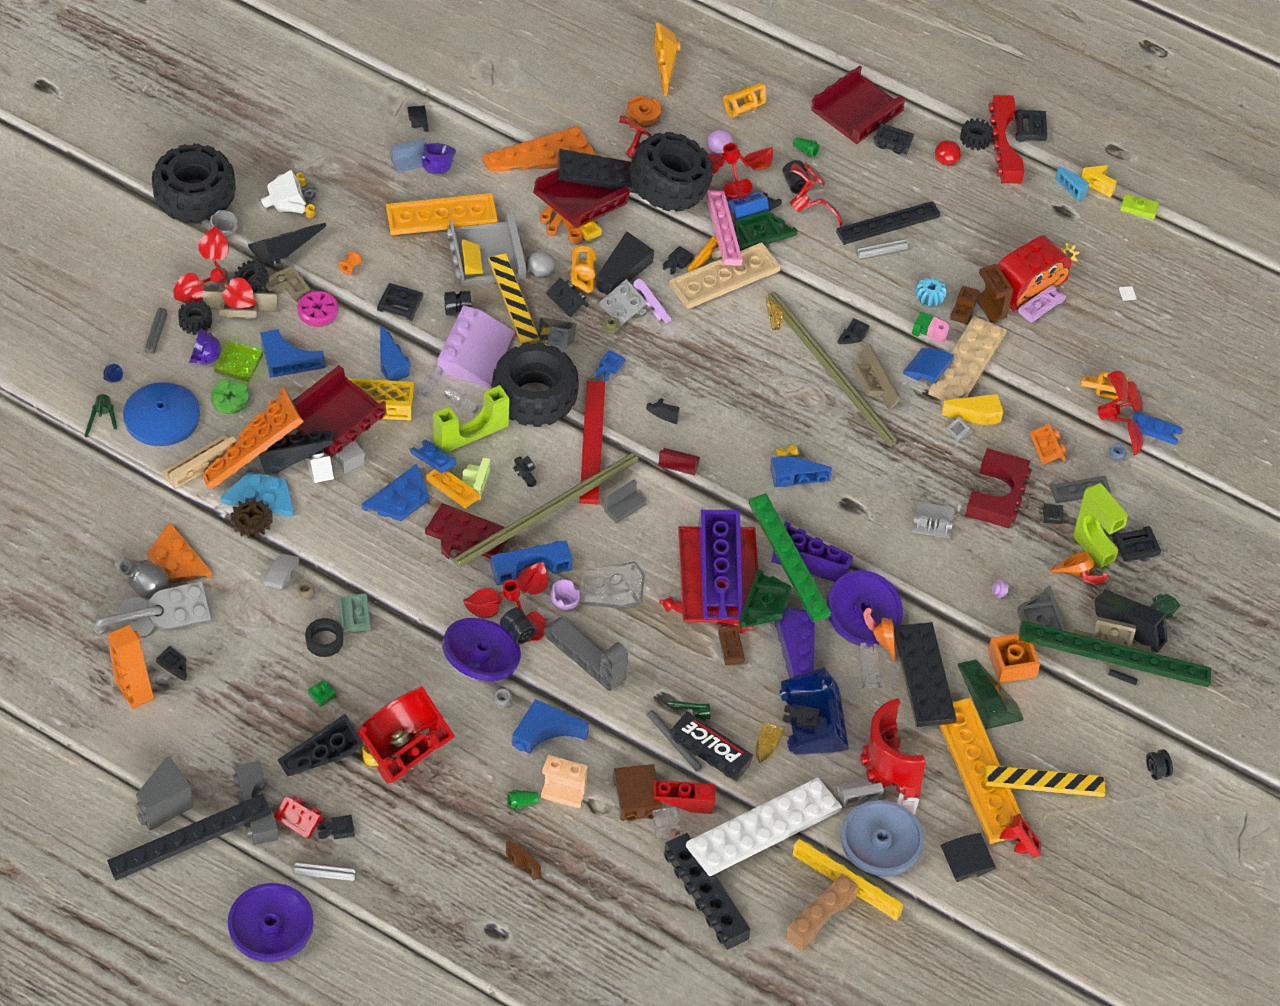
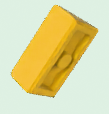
M462 239L461 248L465 275L483 274L480 245Z

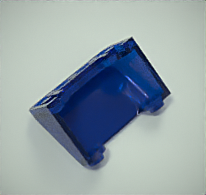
M824 667L781 681L782 689L779 690L782 701H786L795 710H799L800 705L819 709L815 730L797 727L796 721L791 722L793 735H790L789 740H787L789 751L797 755L834 753L848 750L849 745L841 694L836 681L828 670Z

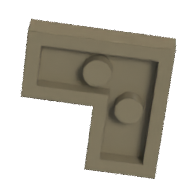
M294 266L269 275L267 277L269 281L265 282L266 287H264L267 293H278L286 289L294 301L311 292V289Z

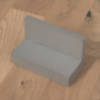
M868 779L836 786L842 808L861 805L869 801L882 800L884 791L882 783L872 784Z

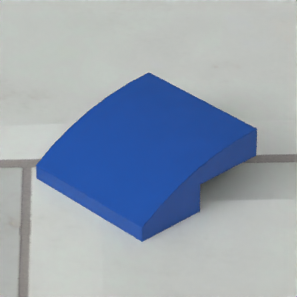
M922 348L903 371V374L917 381L924 378L936 383L954 360V355L938 349Z

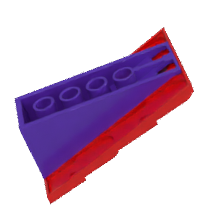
M701 510L698 526L678 527L683 622L739 623L758 570L755 527H740V510Z

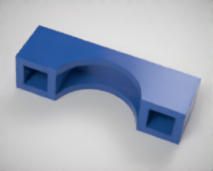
M566 540L555 541L546 545H536L531 548L517 549L512 552L491 556V569L498 586L503 585L505 581L510 579L516 581L518 573L523 568L543 562L545 567L553 574L572 570L573 558Z

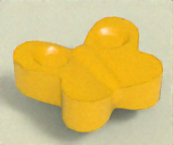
M791 444L786 449L777 448L776 454L777 456L798 455L799 451L796 444Z

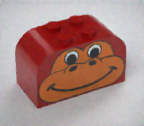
M1046 235L1038 236L1012 251L997 265L1013 288L1009 308L1014 312L1049 286L1057 287L1068 281L1072 260Z

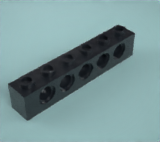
M682 834L665 843L663 854L668 863L671 862L675 875L684 882L686 892L695 899L697 909L704 913L708 926L710 928L713 927L720 944H724L728 950L749 940L750 927L715 874L709 877L687 849L686 843L691 840L689 834Z

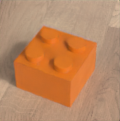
M1019 633L990 639L988 654L999 683L1037 677L1040 662L1034 645L1018 640Z

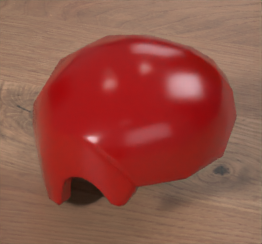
M950 140L940 142L934 151L935 159L942 165H953L961 157L960 147L957 143Z

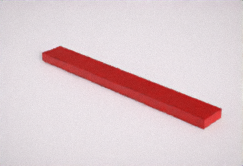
M587 381L581 482L600 472L605 397V382ZM599 485L580 496L579 503L598 504Z

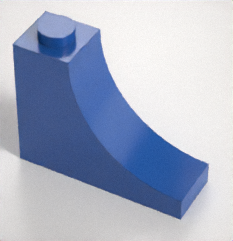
M279 329L260 332L261 346L270 378L325 368L323 351L298 349L283 339Z
M535 699L512 734V746L519 751H525L530 754L536 746L550 738L571 736L585 740L589 732V723Z

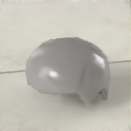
M218 210L211 216V228H219L227 237L237 230L238 219L234 213L228 210Z
M536 251L530 255L526 268L535 277H546L552 274L555 269V260L545 251Z

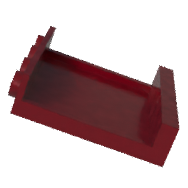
M862 66L852 69L846 76L839 78L836 83L828 86L820 94L815 95L812 99L811 111L855 144H858L879 129L881 123L886 124L904 111L905 104L903 96L900 95L894 99L862 76Z
M558 169L538 177L534 183L533 190L536 196L576 228L626 205L630 190L626 186L619 190L558 180Z
M340 365L293 400L303 420L295 429L303 431V434H310L313 431H335L334 443L322 449L330 457L340 453L350 442H354L364 431H368L378 420H382L387 414L386 402L382 401L379 404L345 377L344 369Z

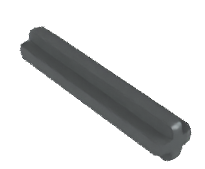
M165 308L157 309L145 345L146 353H155L167 317V310Z

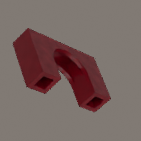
M987 448L981 464L980 474L1004 481L1010 487L1011 492L1004 496H991L972 490L965 516L1009 529L1011 522H1015L1018 511H1015L1016 507L1020 508L1023 497L1020 494H1025L1027 483L1025 479L1029 480L1032 469L1029 468L1031 460Z

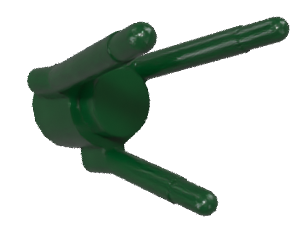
M101 394L95 398V404L92 406V413L84 434L85 437L89 435L96 412H98L99 417L109 412L113 428L117 429L113 411L114 406L110 404L111 399L108 395Z
M667 701V704L672 705L673 708L692 709L693 716L704 723L705 720H710V704Z

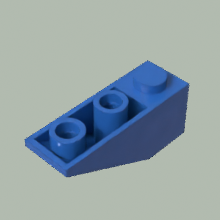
M381 326V372L387 380L397 381L409 376L411 364L408 357H404L400 346L394 343L391 333Z
M793 456L771 458L770 471L774 487H787L790 485L830 481L832 468Z

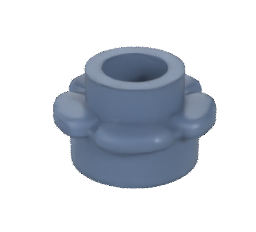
M1120 443L1113 444L1109 448V456L1114 460H1123L1127 456L1126 447Z

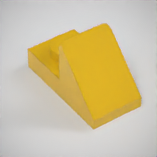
M1108 165L1084 168L1081 178L1089 182V187L1109 197L1114 194L1117 181L1106 176Z

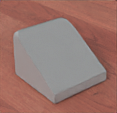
M960 416L946 428L957 442L974 433Z

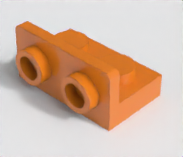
M1049 423L1030 432L1043 465L1060 457L1063 462L1067 461L1064 455L1067 453V450L1063 443H1059L1061 436L1057 428L1053 429Z

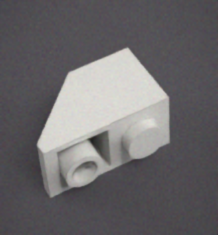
M320 450L306 458L312 481L316 483L334 479L330 456Z

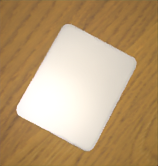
M1132 286L1119 287L1123 301L1137 299Z

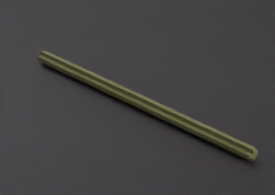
M769 293L768 301L888 446L895 445L897 438L777 293Z
M634 452L628 454L456 556L454 563L457 567L466 565L638 462V456Z

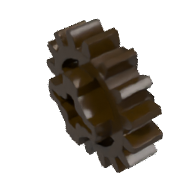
M245 498V503L239 501V507H233V512L230 514L231 526H234L235 532L240 531V536L247 534L249 539L251 535L258 538V533L265 535V529L270 530V524L273 523L272 510H269L268 504H263V500L256 502V498H253L249 502L248 498Z

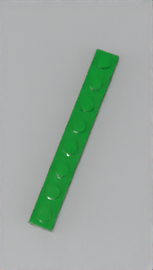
M767 493L750 498L749 505L812 623L830 617V609Z

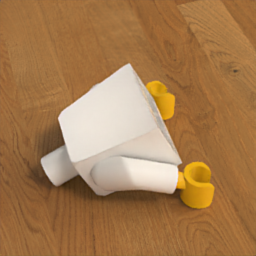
M292 170L285 174H279L267 186L270 195L261 199L265 208L274 205L278 212L281 213L296 212L303 214L305 212V216L310 219L314 218L316 214L313 204L304 206L306 202L301 187L306 185V178L300 172L296 176Z

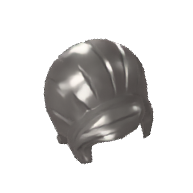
M141 560L130 573L128 584L140 597L150 600L156 592L168 588L169 576L161 566L149 560Z

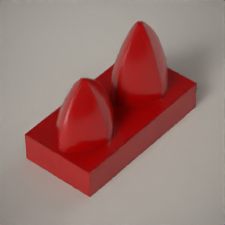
M1020 813L1013 816L1012 824L1002 831L1000 839L1015 840L1019 838L1020 841L1016 844L1014 852L1021 854L1030 853L1033 858L1040 856V840Z

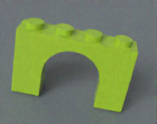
M500 385L483 392L482 410L474 419L459 425V419L450 406L433 413L434 444L448 453L509 427V397Z
M1101 483L1095 486L1091 485L1084 491L1073 534L1075 540L1085 552L1090 554L1099 568L1115 562L1118 549L1106 536L1101 525L1110 535L1124 528L1128 518V514Z

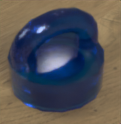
M118 364L107 365L103 372V379L110 383L119 382L123 377L122 368Z

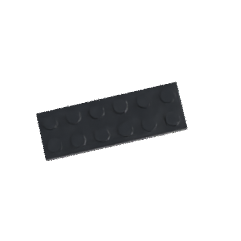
M559 149L558 180L619 190L626 186L630 193L639 194L632 186L631 175L629 174L630 161Z
M933 622L894 626V636L916 727L956 723L957 718Z

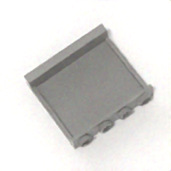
M514 213L507 214L506 222L455 228L453 221L450 220V228H447V237L451 239L450 251L454 252V255H452L453 265L457 266L455 274L456 279H460L461 286L496 282L489 263V257L504 253L507 254L516 280L526 279V265ZM462 239L480 245L483 274L465 275L461 248Z

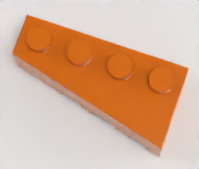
M129 624L107 634L114 680L131 708L134 709L153 700L154 697L142 654L143 650L140 645L141 637L138 631H133Z

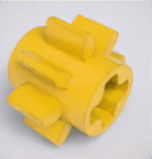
M1067 242L1065 248L1059 247L1064 253H1066V250H1069L1070 253H1073L1071 260L1078 261L1075 255L1079 254L1080 251H1075V244L1071 247Z

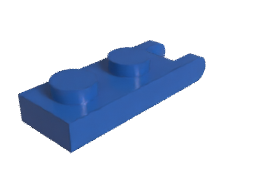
M1135 411L1132 418L1134 423H1138L1142 434L1176 445L1178 442V438L1172 436L1173 432L1181 434L1183 430L1180 426Z
M426 439L422 441L423 447L419 450L415 447L410 449L412 455L442 474L457 464L453 456Z

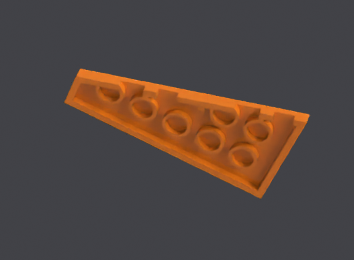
M575 126L482 155V161L489 172L510 171L512 168L528 170L529 167L551 169L558 168L559 149L591 155L596 154L579 126Z
M284 387L279 391L281 395L275 401L271 400L267 404L269 406L263 414H258L238 435L240 439L234 445L230 444L226 448L228 450L222 458H217L202 474L210 490L221 484L223 480L236 473L238 469L251 462L253 458L266 451L268 447L281 440L287 433L297 428L303 422Z

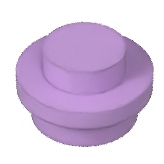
M998 579L992 586V593L996 598L1006 597L1008 593V583L1002 579Z

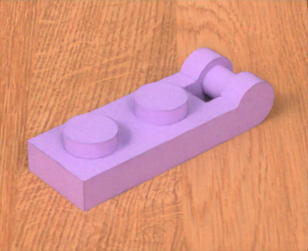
M641 279L635 280L634 288L641 296H645L644 299L649 308L654 307L653 313L657 319H663L666 324L672 320L644 281Z
M1051 285L1019 307L1018 313L1032 323L1056 305L1062 304L1066 299V295L1062 292L1059 293L1057 288Z

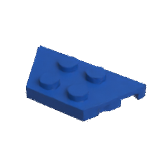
M418 465L412 466L362 503V510L367 511L370 509L377 511L378 515L402 521L428 502L429 494Z

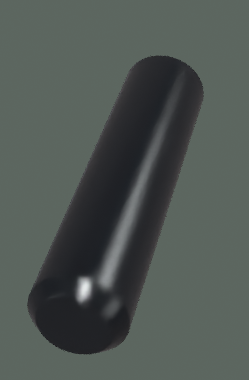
M1110 669L1108 673L1109 676L1136 685L1138 681L1134 677Z

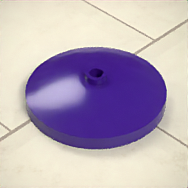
M866 570L846 573L833 584L827 595L826 604L831 611V616L828 617L831 625L841 637L855 645L864 647L880 645L876 640L874 632L865 623L864 611L868 607L872 609L870 615L877 624L882 623V618L885 617L892 618L893 626L901 625L903 618L901 598L894 586L877 573Z
M464 618L455 621L447 628L442 640L443 653L449 663L459 672L477 680L499 681L505 679L516 671L521 659L520 646L514 642L510 633H507L499 624L486 619Z
M279 883L260 884L246 890L235 900L228 915L229 935L235 947L245 956L263 962L281 961L297 954L309 941L314 926L313 911L305 896L293 887Z

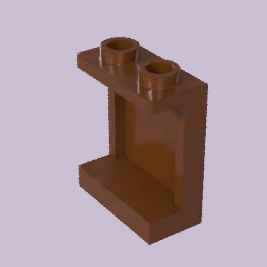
M997 264L980 268L979 274L986 285L984 292L979 293L978 304L990 322L1007 318L1013 288Z
M654 764L614 768L613 782L617 790L621 821H634L642 818L654 819L661 816L662 803L654 800V780H657Z

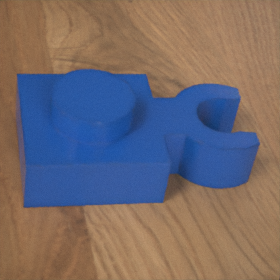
M609 350L599 362V368L596 369L595 377L604 374V381H608L610 372L616 374L625 363V358Z

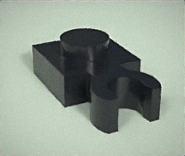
M679 246L668 256V260L663 263V270L670 267V274H675L677 267L683 269L693 260L694 254Z
M800 705L799 710H795L793 706H785L784 712H788L791 715L783 714L782 720L784 722L796 721L797 727L816 729L819 709Z
M352 815L332 817L331 823L320 821L317 825V829H325L323 832H318L319 839H325L329 835H333L334 840L355 837Z

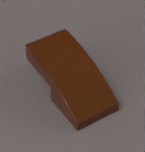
M962 286L950 320L968 324L980 290Z
M507 841L506 854L514 867L518 868L523 865L533 881L540 878L541 866L535 858L521 846L512 841Z

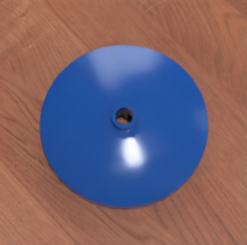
M162 382L149 384L135 391L125 403L123 418L127 431L139 442L151 446H169L185 440L195 431L200 420V410L197 399L189 390L177 384Z

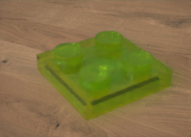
M228 341L214 367V373L250 382L263 357V350Z

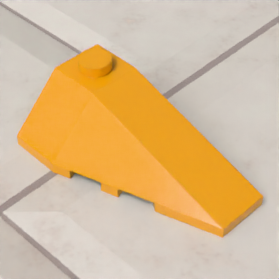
M657 22L655 25L654 50L663 94L667 96L677 59V51H680V42L676 40L674 32Z

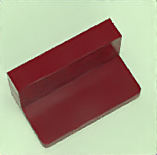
M663 448L659 453L658 466L695 476L700 457Z

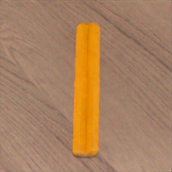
M716 235L709 240L688 266L687 272L702 267L709 259L712 251L719 246Z

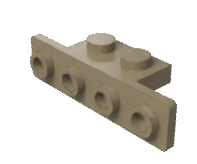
M203 291V302L207 306L209 305L210 309H219V316L227 319L235 317L253 319L257 318L258 311H277L276 293L253 292L256 304L247 308H234L224 302L222 297L224 291Z
M867 344L859 355L863 364L856 363L852 369L866 395L882 397L887 408L892 410L901 397L872 345Z
M1097 617L1094 633L1074 630L1073 632L1151 652L1150 646L1133 643L1136 625Z

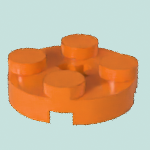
M637 96L628 102L626 115L641 127L652 125L660 120L661 105L652 97L650 100L646 99V96Z

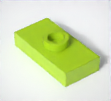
M1125 194L1120 211L1155 220L1159 202Z

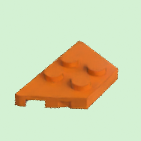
M171 523L166 526L147 553L148 559L166 570L169 576V583H176L182 580L191 581L194 580V577L199 576L212 577L211 570Z

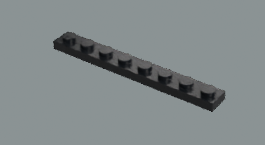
M262 793L107 860L116 881L270 815L271 811Z

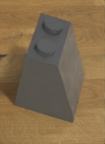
M170 756L165 758L136 794L137 803L135 805L139 812L137 814L138 820L142 825H146L150 831L193 808L191 786Z

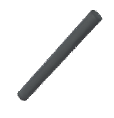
M653 710L649 711L647 717L696 772L702 768L701 764L685 747L675 743L670 738L671 730Z

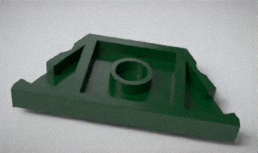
M768 210L735 220V234L740 251L761 242L767 245L796 236L798 233L797 228L793 227L791 229L785 225L784 220L775 217Z
M758 569L739 621V627L743 629L783 619L792 593L791 585L779 581L774 576L768 577L764 575L762 570Z

